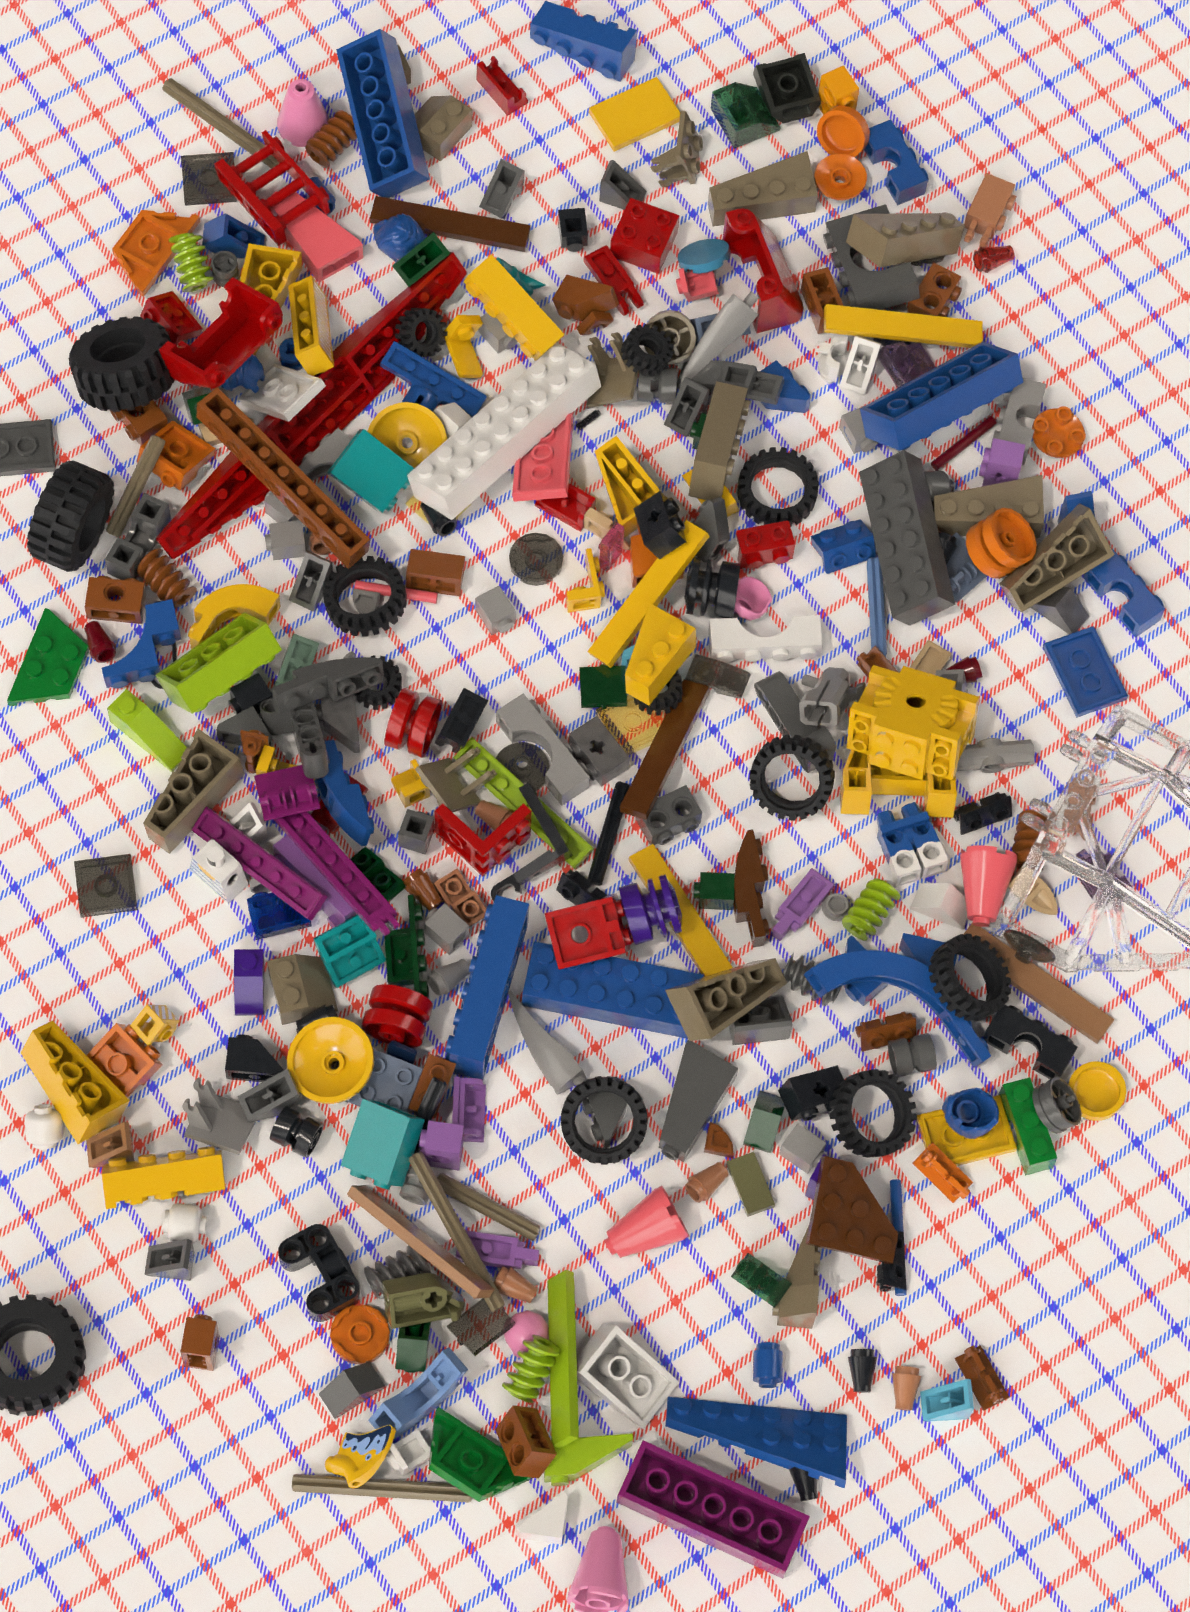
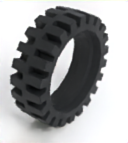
M770 447L769 452H766L765 449L760 450L758 456L754 453L750 456L749 461L744 463L738 479L737 496L742 510L745 509V514L749 518L753 516V522L759 524L762 521L764 522L763 525L789 521L792 527L793 522L798 525L802 522L803 518L806 519L809 516L817 500L819 480H817V472L813 471L814 466L811 462L806 463L807 458L804 455L798 457V452L793 449L791 453H787V448L781 447L780 451H776V447ZM771 467L790 470L802 480L804 495L795 506L785 509L770 508L760 503L754 497L751 485L755 475L761 470Z
M367 556L366 561L361 558L349 569L339 564L336 567L337 573L331 571L329 580H326L324 583L323 600L330 620L335 627H340L342 632L347 634L350 631L352 636H358L360 631L362 637L369 636V631L377 635L380 634L379 628L381 627L384 631L390 629L389 622L395 625L398 622L397 616L402 617L404 614L403 608H406L407 605L406 588L399 570L396 567L394 568L391 562L387 561L385 563L384 559L380 557L377 558L376 562L373 556ZM375 578L385 581L390 585L391 595L388 601L379 609L370 613L353 614L344 611L339 605V597L343 590L356 582V580Z
M788 734L783 735L781 739L779 737L773 738L770 743L767 742L763 745L753 761L749 776L750 790H753L754 799H759V806L762 809L767 807V813L773 816L774 813H778L779 819L784 820L785 816H789L790 821H795L797 817H800L802 820L806 819L809 814L813 816L819 809L821 810L825 806L833 789L835 770H833L832 760H829V754L826 750L821 751L822 746L819 743L813 745L811 743L812 739L808 737L805 740H801V735H794L793 738H790ZM782 754H795L806 758L815 766L819 773L817 791L805 800L790 801L779 797L770 790L766 783L765 770L770 761Z
M972 934L957 935L933 952L934 955L930 958L929 962L932 964L929 966V972L933 973L930 976V982L936 983V986L933 987L935 994L940 992L942 995L938 999L941 1003H948L946 1009L950 1012L955 1010V1016L959 1018L964 1016V1020H973L975 1022L989 1017L1005 1006L1012 989L1008 986L1012 983L1011 978L1006 977L1009 973L1008 967H1002L1001 965L1005 962L1002 956L1000 958L996 957L998 953L996 948L989 949L990 943L984 940L981 942V937L977 935L972 937ZM955 954L964 956L973 962L981 972L987 990L985 1001L970 995L960 984L954 970L953 960Z
M872 1069L853 1074L845 1078L846 1080L838 1085L839 1089L835 1090L832 1095L836 1099L830 1101V1108H834V1111L829 1113L830 1119H835L836 1123L832 1124L831 1127L833 1131H839L836 1138L839 1142L845 1141L843 1147L847 1150L853 1149L852 1153L857 1156L862 1155V1157L870 1158L894 1153L905 1146L904 1143L908 1142L912 1137L909 1133L915 1130L916 1125L911 1124V1122L917 1120V1114L912 1113L911 1110L916 1108L915 1102H909V1098L913 1097L911 1091H904L907 1085L904 1081L897 1082L899 1077L895 1074L889 1075V1071ZM868 1085L881 1089L893 1105L895 1117L893 1130L886 1139L879 1142L866 1139L853 1122L851 1110L853 1098L859 1089Z
M596 1076L578 1084L567 1096L561 1111V1129L566 1143L580 1158L594 1164H615L620 1162V1160L627 1159L639 1148L647 1131L648 1116L642 1097L633 1086L622 1079L612 1076ZM598 1092L614 1093L622 1097L630 1106L633 1115L632 1129L628 1137L619 1145L610 1148H597L586 1143L578 1134L575 1124L576 1112L581 1102L592 1094Z

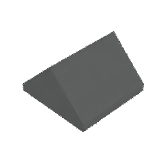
M768 997L729 1025L732 1046L789 1039L793 1024L784 997Z

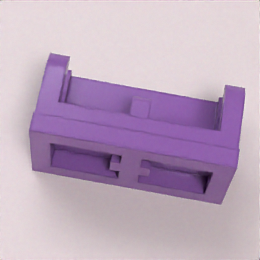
M454 1077L452 1124L464 1125V1142L484 1143L486 1084H483L482 1079Z

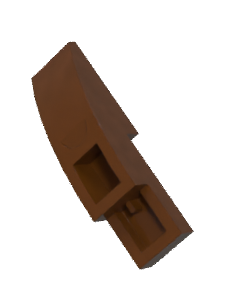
M751 829L747 830L737 857L733 910L736 923L747 922L752 947L754 948L764 946L766 935H769L767 918L762 919L760 909H763L761 892H763L765 881H768L769 877L766 864L761 865L759 855L763 854L760 838L755 839L754 831Z

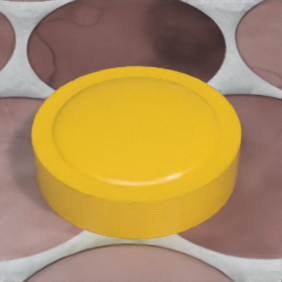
M1093 1061L1081 1065L1073 1072L1068 1082V1085L1072 1088L1079 1101L1081 1117L1088 1120L1102 1121L1114 1116L1120 1110L1126 1097V1084L1122 1075L1116 1068L1104 1062Z

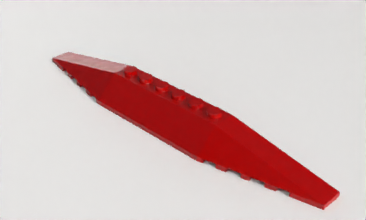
M450 252L447 257L410 287L402 291L333 350L334 367L314 375L321 378L326 386L289 422L266 415L256 425L298 467L307 453L310 451L314 452L320 446L324 436L328 433L332 434L337 428L343 430L393 381L396 375L380 367V363L393 342L401 341V339L395 338V334L400 332V329H395L396 324L401 325L402 323L398 319L400 316H405L403 312L411 310V308H426L437 311V314L440 313V307L446 299L449 300L467 274V271L454 252ZM420 322L416 327V340H421L425 334L426 325L423 322ZM230 452L156 537V540L169 557L175 559L200 543L201 539L207 535L214 534L220 530L222 525L243 515L242 512L251 506H256L263 502L270 490Z

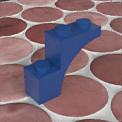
M172 599L145 605L146 622L137 645L121 660L101 668L106 688L119 689L127 686L128 683L137 681L150 682L156 678L155 675L160 672L155 646H169L178 640H182Z

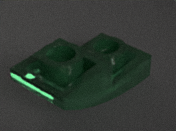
M749 1253L738 1263L736 1270L731 1275L734 1280L774 1308L792 1285L787 1279Z

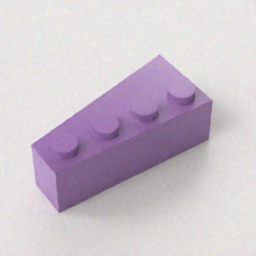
M288 835L273 845L276 858L328 896L318 912L323 910L328 916L327 921L332 928L357 915Z

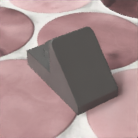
M500 159L479 207L501 219H505L515 195L521 194L523 191L525 170L504 159Z

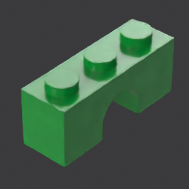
M1030 1077L1002 1084L998 1094L1001 1097L1008 1122L1012 1121L1016 1131V1151L1025 1176L1052 1169L1058 1158L1048 1128L1042 1123L1035 1110L1032 1099L1034 1087Z

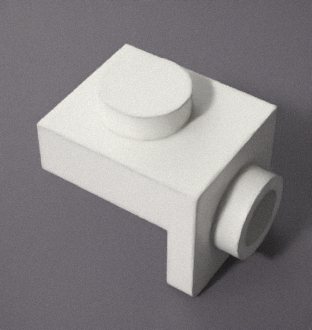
M417 1429L397 1443L393 1444L392 1442L389 1454L386 1455V1460L393 1471L399 1469L401 1474L405 1476L429 1461L430 1447Z

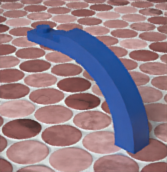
M862 950L836 955L822 961L803 974L819 998L836 988L858 982L886 983L906 990L923 1001L937 1015L973 1067L978 1066L991 1057L986 1041L982 1037L977 1036L972 1028V1022L964 1020V1016L961 1018L955 1016V1010L950 1012L946 1009L947 1002H940L938 998L942 995L940 992L935 994L933 987L936 986V983L930 982V976L933 973L929 972V967L922 962L893 952Z

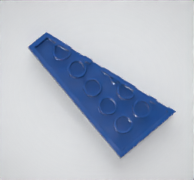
M668 1397L665 1427L697 1438L707 1436L719 1440L718 1445L729 1448L730 1445L745 1449L744 1454L786 1469L796 1467L808 1471L809 1477L819 1480L820 1476L834 1480L835 1486L845 1489L847 1415Z

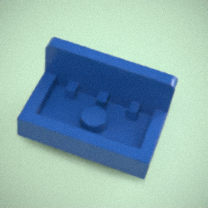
M861 519L849 521L842 526L826 529L810 536L812 546L821 556L823 568L827 574L867 561L871 557H876L873 534Z

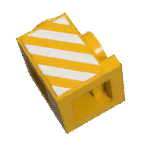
M146 1004L130 1027L147 1046H151L153 1042L168 1040L175 1032L180 1020L166 1005Z

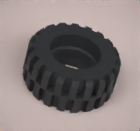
M126 316L119 317L118 320L114 321L112 319L107 320L102 325L97 324L91 327V331H85L80 335L79 340H76L73 344L68 358L80 398L91 407H97L101 411L109 409L113 412H120L123 409H127V411L134 410L135 407L140 405L142 407L146 406L150 401L162 397L163 392H167L175 381L171 377L159 352V349L167 341L171 342L165 328L149 318L144 320L138 316L133 318H127Z
M75 460L62 463L53 472V476L49 478L44 491H42L39 497L40 499L35 506L34 515L29 525L27 548L33 558L66 572L77 571L79 567L85 564L86 559H89L93 549L96 548L101 534H103L106 521L110 515V508L113 504L114 482L108 474Z
M26 1294V1299L19 1300L18 1295L9 1297L10 1302L2 1305L0 1301V1351L4 1344L14 1335L25 1331H38L48 1335L53 1341L55 1358L51 1366L44 1373L28 1380L8 1377L0 1367V1410L8 1409L10 1414L19 1416L20 1412H26L27 1416L37 1415V1410L44 1409L45 1413L54 1410L53 1404L58 1401L63 1404L69 1399L67 1394L70 1391H76L80 1385L78 1379L84 1375L86 1368L84 1364L86 1349L77 1322L61 1304L56 1306L53 1300L47 1297L38 1300L36 1295Z

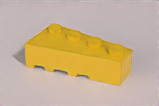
M249 243L240 281L275 300L281 308L289 294L288 285L296 282L303 269L302 253ZM259 348L253 353V355H256Z
M53 1020L32 1030L21 1054L56 1111L60 1113L63 1122L76 1143L80 1144L118 1123L130 1100Z
M214 1146L198 1148L197 1153L186 1154L185 1150L170 1151L167 1157L156 1158V1154H144L138 1156V1160L126 1162L124 1157L108 1160L109 1164L103 1165L102 1170L106 1209L116 1208V1202L125 1200V1203L136 1205L148 1200V1196H154V1199L165 1200L177 1197L178 1191H184V1195L189 1196L225 1190L226 1188L222 1151L215 1150Z

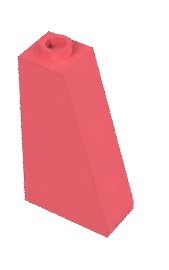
M295 192L271 208V213L274 216H282L306 199ZM313 207L286 225L284 230L286 239L295 251L302 253V261L318 283L363 259L362 242L316 207Z

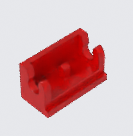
M492 56L490 59L491 63L487 67L483 61L477 63L476 80L508 116L528 104V99L526 98V92L522 88L518 89L498 66L497 58Z
M569 483L568 497L536 500L535 506L581 532L584 528V515L590 507L595 510L596 498Z

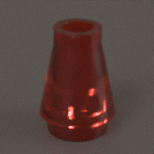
M1010 245L980 247L978 251L974 252L973 261L979 272L984 271L988 273L1009 261H1013L1015 254Z

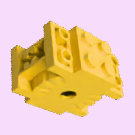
M873 665L869 672V680L859 701H854L850 708L846 748L870 755L869 764L921 780H923L925 773H929L953 781L957 772L958 761L967 743L971 744L975 735L980 697L955 690L956 681L906 666H903L899 673Z

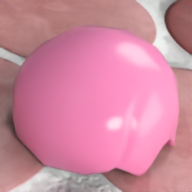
M742 577L738 580L734 612L739 617L749 621L761 618L767 612V608L772 602L769 589L754 577Z
M529 1310L514 1314L504 1327L505 1341L514 1356L521 1358L517 1354L519 1350L526 1352L529 1350L522 1343L523 1340L533 1341L532 1335H539L549 1340V1327L545 1319L540 1314Z

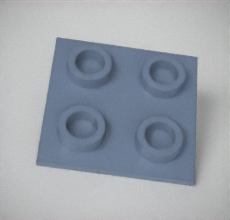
M956 532L953 536L957 539L955 543L957 548L946 566L954 600L958 603L983 581L987 575L983 574L974 565L968 554L966 541Z
M373 1049L374 1067L370 1079L364 1088L350 1098L348 1102L360 1107L363 1098L379 1100L409 1113L410 1109L408 1107L423 1068Z

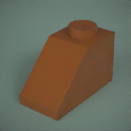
M567 274L552 298L559 316L567 320L574 319L578 321H583L592 311L606 312L617 307L619 304L613 286Z

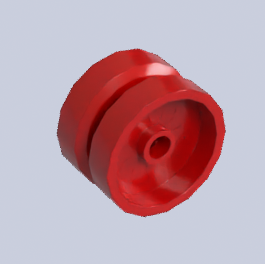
M403 688L392 709L385 733L384 745L400 750L407 743L409 754L424 758L438 727L442 700L427 695L420 703L418 692Z
M381 984L374 986L369 998L371 1009L365 1011L361 1024L362 1030L374 1039L387 1044L394 1040L411 1048L421 1046L426 1033V1027L423 1024L430 1020L433 1003L430 999L414 990L397 985Z

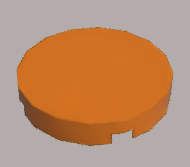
M370 1305L346 1307L336 1315L331 1324L330 1339L333 1349L341 1359L350 1364L361 1365L367 1362H374L383 1355L389 1344L390 1331L387 1320L379 1310Z

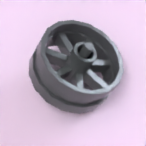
M1055 1077L1034 1088L1032 1099L1035 1110L1042 1123L1055 1134L1062 1133L1080 1123L1082 1113L1079 1101L1072 1088L1063 1079Z

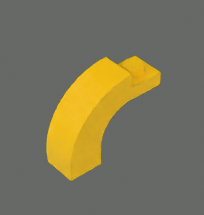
M251 584L230 585L210 593L194 609L195 623L191 626L188 633L191 649L213 635L221 624L237 618L244 612L266 622L269 626L281 607L280 595L264 587Z

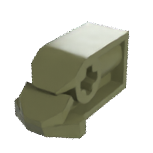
M422 1273L382 1281L385 1315L392 1329L448 1318L452 1322L458 1321L463 1312L465 1301L462 1295L434 1273Z

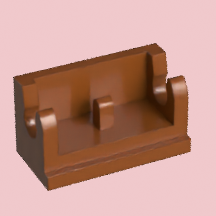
M411 549L406 571V588L460 597L464 577L465 556Z

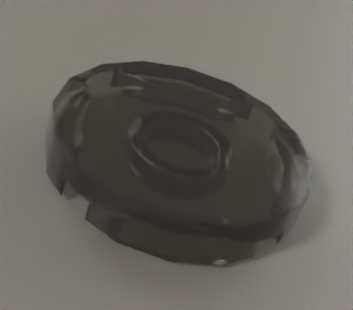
M536 532L525 534L518 538L510 548L509 565L511 572L525 584L534 586L548 584L562 571L564 560L562 548L554 538L547 534Z

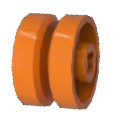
M1010 508L996 510L987 516L986 519L970 527L966 534V547L971 560L983 574L991 578L1000 579L1010 574L1016 568L1032 560L1036 553L1037 543L1032 528L1021 514Z

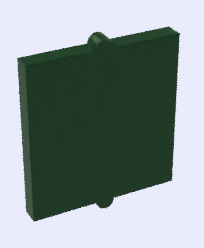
M604 664L596 667H579L581 708L601 707L606 709L607 707L627 706L625 665L612 666L611 668Z

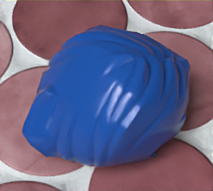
M397 214L389 219H384L373 227L378 249L395 262L426 237L419 224L411 216L405 214Z
M252 354L221 387L232 392L234 388L243 386L245 389H251L254 393H257L259 390L257 386L258 380H265V371L262 363L256 355Z
M978 1087L955 1092L953 1095L950 1094L945 1098L942 1105L945 1120L949 1127L957 1134L968 1139H976L985 1135L999 1121V1109L996 1101L991 1095Z

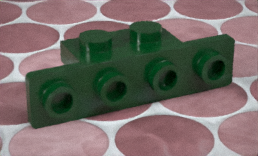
M414 894L408 895L410 928L390 930V933L384 936L387 983L397 986L414 984V991L429 998L427 980L423 981V972H427V960L425 954L421 955V946L426 945L424 930L419 927V921L424 920L423 908L421 903L417 904Z

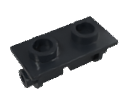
M996 792L993 795L979 799L981 804L979 807L975 801L956 807L953 817L956 822L959 821L960 834L964 835L1012 817L1011 796Z
M571 869L567 873H562L556 891L563 898L569 900L574 905L599 900L607 896L598 887L590 893L588 889L592 886V883L578 871L574 872Z
M897 1231L898 1238L893 1263L887 1264L882 1262V1264L877 1265L876 1285L879 1286L881 1292H889L891 1287L906 1290L904 1232Z

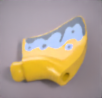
M386 1425L365 1434L345 1432L338 1454L329 1456L326 1459L325 1469L329 1473L344 1476L350 1488L362 1486L375 1474L384 1461L394 1440L396 1429L391 1425Z

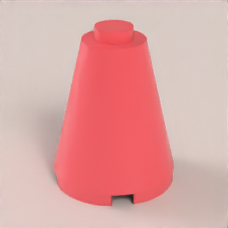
M968 846L966 852L963 849L960 852L967 918L973 921L972 924L975 926L989 927L990 923L996 922L1017 863V855L1010 850H1006L1005 854L997 853V847Z
M661 1185L655 1188L606 1231L608 1238L604 1239V1242L611 1255L617 1253L622 1258L685 1240L689 1237V1234L670 1197Z

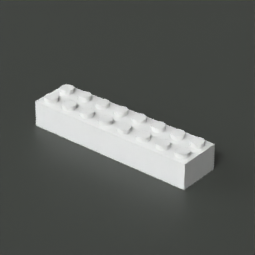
M556 343L407 475L414 498L453 520L507 472L519 458L521 459L536 446L540 439L546 437L553 428L555 429L566 419L568 414L574 412L601 387L596 364Z

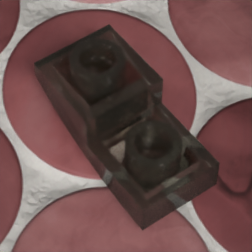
M695 654L685 679L710 686L717 694L741 699L751 674L728 663Z

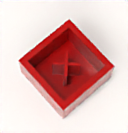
M630 198L611 238V252L618 260L659 274L678 233L680 215Z

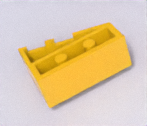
M616 435L596 449L595 455L621 534L625 538L638 529L634 508L659 492L660 489Z
M649 603L625 673L626 693L650 705L696 648V628Z

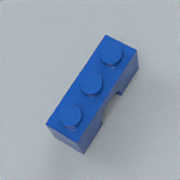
M891 119L870 127L869 142L864 151L873 165L882 161H889L897 166L888 171L885 183L897 206L924 195L927 183L929 182L928 174L924 168H920L915 152L906 145L901 129L899 127L896 128Z
M1112 548L1115 555L1086 572L1083 578L1100 598L1111 591L1121 592L1127 597L1129 602L1122 606L1118 619L1136 638L1161 621L1165 608L1161 599L1148 590L1142 577L1135 575L1129 568L1126 559L1122 555H1118Z

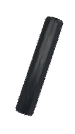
M437 1077L432 1078L415 1115L425 1119L422 1127L424 1130L428 1128V1121H432L447 1088L446 1082ZM419 1136V1139H418V1142H417V1145H416L414 1154H416V1153L418 1152L419 1144H420V1136Z

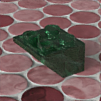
M734 82L712 91L710 109L734 149L780 131V125L769 113L757 87Z

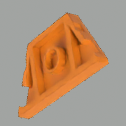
M141 210L112 248L114 257L142 297L146 295L176 255V253L171 251V247L175 243H170L169 238L184 233H192L200 223V216L191 214V217L176 216L173 212L157 213L150 210Z

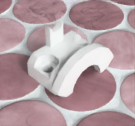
M833 334L831 344L817 341L820 347L815 348V352L821 353L818 359V371L821 378L828 385L837 381L840 363L833 358L844 356L849 335Z

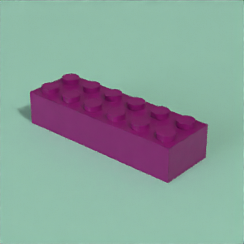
M644 1440L641 1442L616 1501L620 1505L782 1579L810 1518L809 1515Z

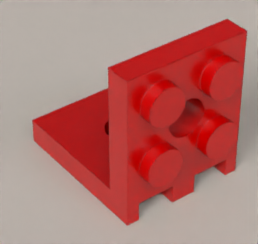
M443 803L434 810L435 833L482 877L497 863L499 865L503 864L511 855L510 851L517 845L522 846L531 836L532 811L524 803L484 840L476 835Z
M617 893L607 895L599 900L544 913L559 970L627 953L631 949L630 945L634 943L629 926L625 927L623 917L626 914L622 900L618 899ZM576 926H583L587 929L588 938L585 942L580 943L573 939L572 931Z

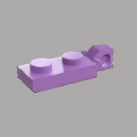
M811 868L778 908V913L775 915L778 923L772 929L771 935L781 941L789 930L796 933L833 890L835 884Z
M465 1230L485 1266L498 1268L504 1266L508 1269L510 1267L521 1269L522 1265L538 1266L539 1250L525 1248L526 1243L519 1241V1238ZM456 1250L455 1257L459 1261L464 1262L458 1250Z

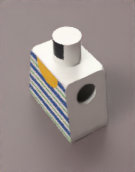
M213 839L207 842L191 859L190 871L227 904L248 886L241 864ZM230 878L234 879L231 883L228 884V880Z

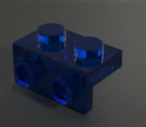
M258 892L252 895L251 898L246 899L256 940L312 927L311 920L305 918L273 892Z

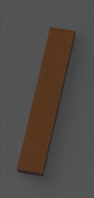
M375 196L370 215V223L377 224L397 214H405L411 216L426 234L434 232L437 236L521 252L526 251L531 225L380 196Z
M683 679L681 703L677 702L678 707L675 710L670 707V713L665 715L620 805L621 813L644 820L648 819L710 693V686Z

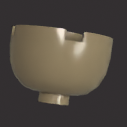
M665 310L658 312L649 319L647 324L650 325V329L653 326H657L659 333L663 330L666 332L664 337L669 336L671 338L669 344H673L674 348L672 351L674 353L667 365L681 363L690 356L695 347L696 332L693 323L686 315L675 310ZM644 346L648 354L655 355L650 348Z

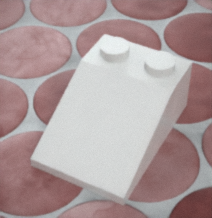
M602 1323L577 1355V1379L641 1429L647 1426L679 1384L676 1378L616 1325Z

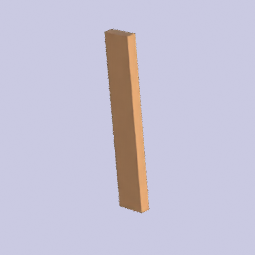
M971 923L963 934H972V937L977 935L981 937V942L984 940L990 943L989 949L995 947L998 951L996 957L1000 958L1002 956L1005 962L1001 965L1002 967H1008L1009 973L1006 977L1011 978L1012 986L1096 1044L1099 1043L1113 1024L1115 1019L983 928Z
M366 1185L351 1186L347 1193L348 1197L474 1299L490 1298L495 1290L492 1286Z

